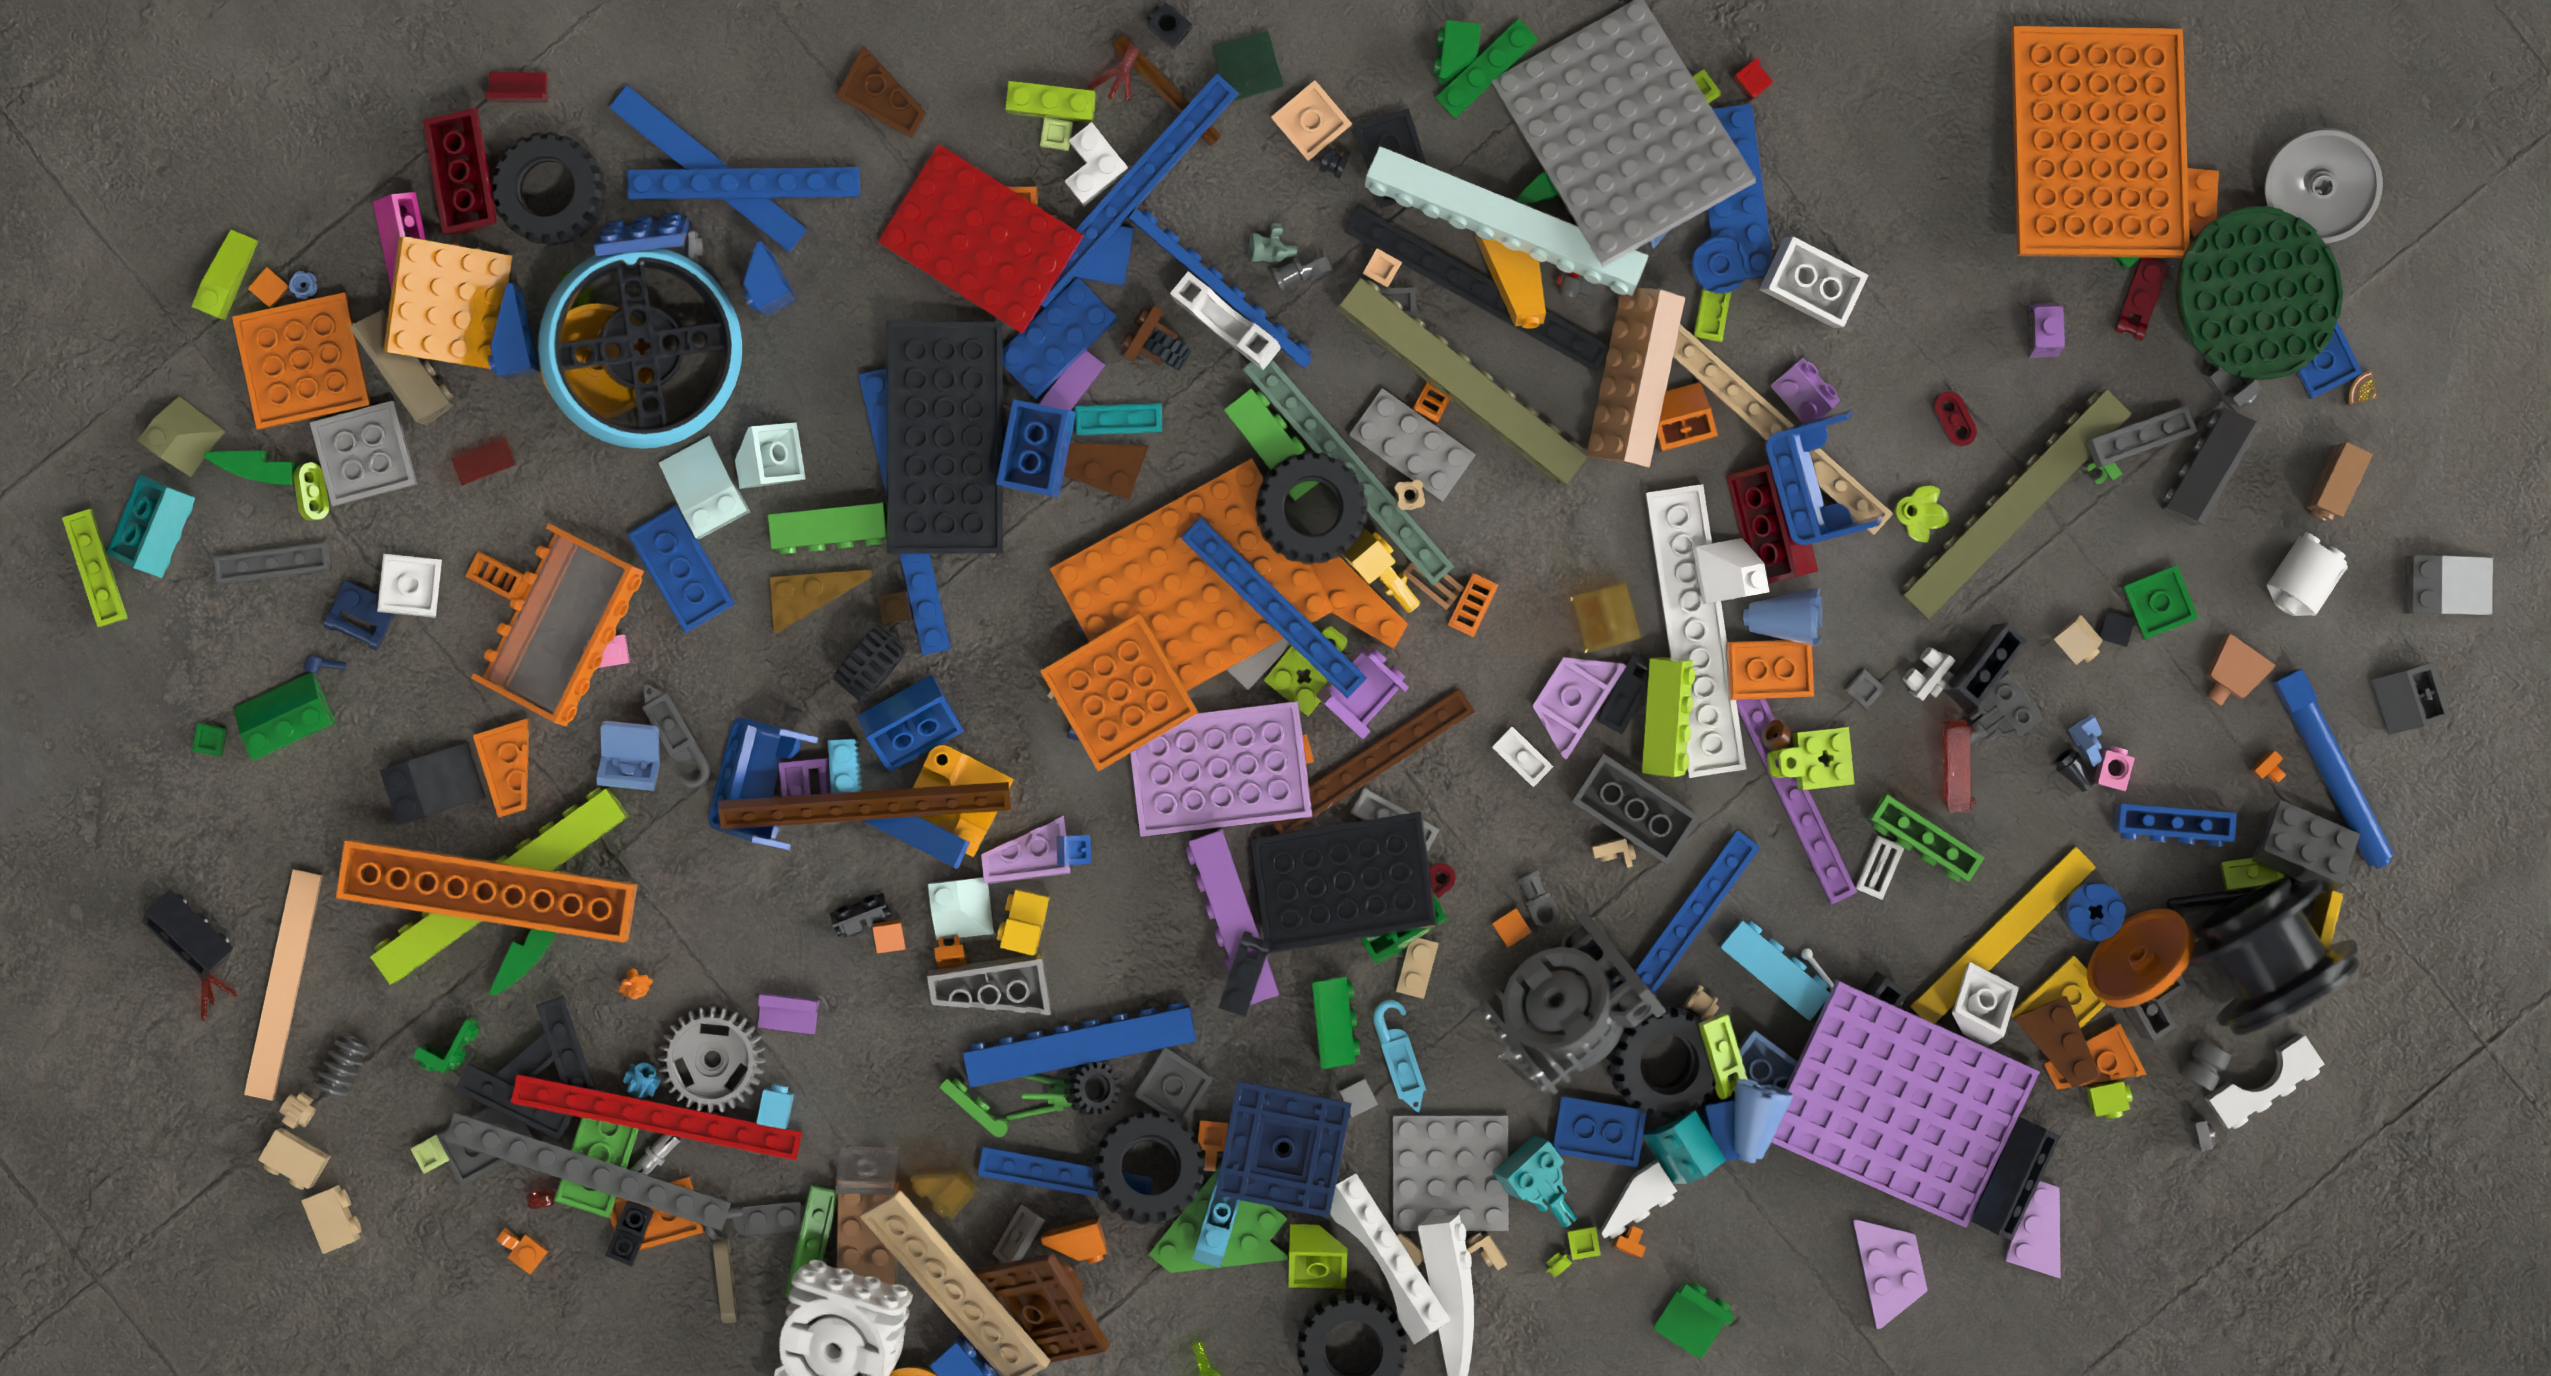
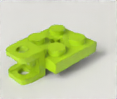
M1326 627L1321 634L1327 639H1334L1336 642L1335 647L1342 653L1347 645V638L1334 627ZM1293 646L1289 648L1264 680L1289 702L1299 701V710L1308 717L1321 702L1316 695L1329 682ZM1299 669L1301 671L1309 669L1311 671L1309 677L1312 679L1311 682L1304 681L1300 683L1297 671Z
M1849 727L1792 733L1793 748H1782L1778 751L1772 750L1767 754L1769 775L1775 778L1797 777L1798 790L1855 784ZM1823 751H1825L1829 758L1825 767L1824 763L1818 760V757L1823 755ZM1777 759L1779 762V769L1775 765Z

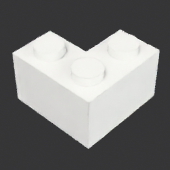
M1092 122L1069 140L1071 146L1086 164L1065 180L1068 188L1084 207L1129 171L1126 164Z

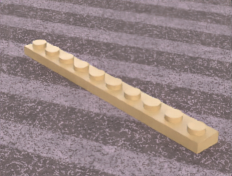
M1680 324L1673 358L1766 441L1774 433L1794 426ZM1820 448L1809 451L1819 487L1834 502L1846 506L1852 518L1856 521L1878 515L1882 516L1883 521L1879 526L1866 529L1870 534L1875 535L1893 513Z

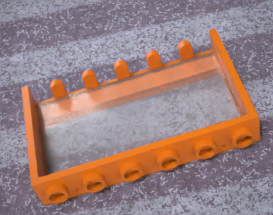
M548 523L546 529L555 534L548 548L540 545L536 549L535 555L542 558L535 573L527 571L523 575L522 580L529 584L522 599L512 598L510 607L515 609L516 612L509 625L505 623L499 624L497 633L502 635L503 638L497 650L490 648L486 650L484 659L490 661V664L484 676L473 673L471 679L554 723L567 726L577 713V705L581 697L589 689L590 679L594 671L602 663L603 653L607 645L615 637L616 627L620 619L628 611L629 601L633 593L641 585V577L644 571Z

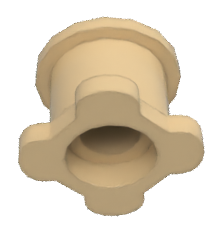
M1416 479L1413 482L1407 481L1396 484L1395 499L1399 509L1413 510L1424 506L1423 483L1420 480ZM1408 490L1413 491L1415 494V498L1411 501L1406 500L1404 497V493Z
M1698 985L1684 1002L1682 1008L1690 1009L1699 1016L1701 1021L1704 1018L1708 1020L1719 1009V1006L1716 1005L1718 998L1715 997L1713 999L1703 991L1704 987L1702 985Z

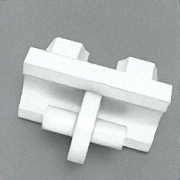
M1927 647L1920 657L1929 666L1927 670L1921 674L1915 668H1911L1902 678L1910 688L1909 693L1922 701L1929 693L1935 698L1940 694L1954 676L1948 670L1956 661L1946 653Z

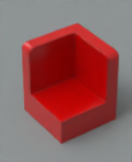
M1758 57L1732 79L1750 102L1773 84L1771 78L1759 65L1761 61Z

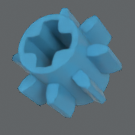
M645 1062L639 1063L637 1066L631 1064L629 1071L626 1072L623 1082L628 1084L627 1092L638 1098H643L647 1095L652 1097L661 1082V1078L656 1077L657 1069Z

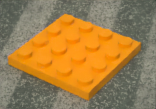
M399 237L383 352L490 369L488 355H492L491 344L506 285L509 283L512 256L409 237Z

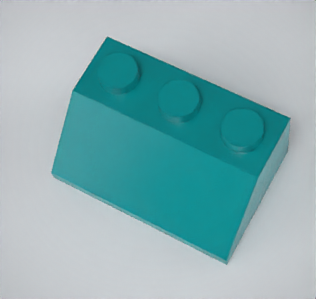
M139 474L106 553L135 569L162 578L165 570L170 565L173 550L181 538L186 519L192 512L195 498L178 489Z

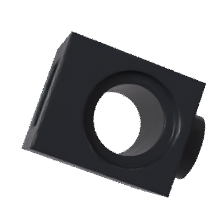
M1166 2L1162 7L1156 5L1147 16L1149 20L1147 24L1148 29L1173 50L1178 47L1193 28L1192 23ZM1172 18L1176 22V26L1171 31H1163L1159 26L1161 20Z

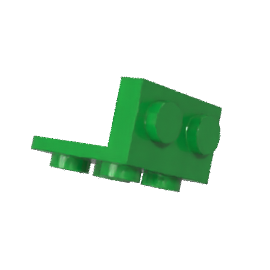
M472 1017L465 1020L448 1053L430 1044L419 1046L413 1055V1058L419 1061L417 1065L429 1072L437 1070L443 1074L459 1068L467 1055L463 1051L465 1046L469 1042L473 1043L480 1031V1027L477 1026L479 1019Z
M1683 1280L1656 1321L1654 1329L1696 1358H1702L1723 1325L1727 1324L1729 1326L1735 1315L1730 1311L1732 1306L1719 1297L1713 1300L1706 1295L1708 1290L1695 1281H1692L1690 1285Z

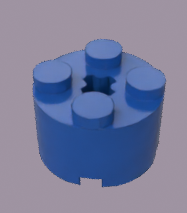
M2096 882L2082 883L2077 885L2064 898L2062 903L2063 920L2066 927L2074 935L2090 941H2103L2119 931L2124 922L2126 907L2120 895L2113 888ZM2090 906H2098L2096 909L2098 915L2096 917H2089L2091 915V912L2088 910Z

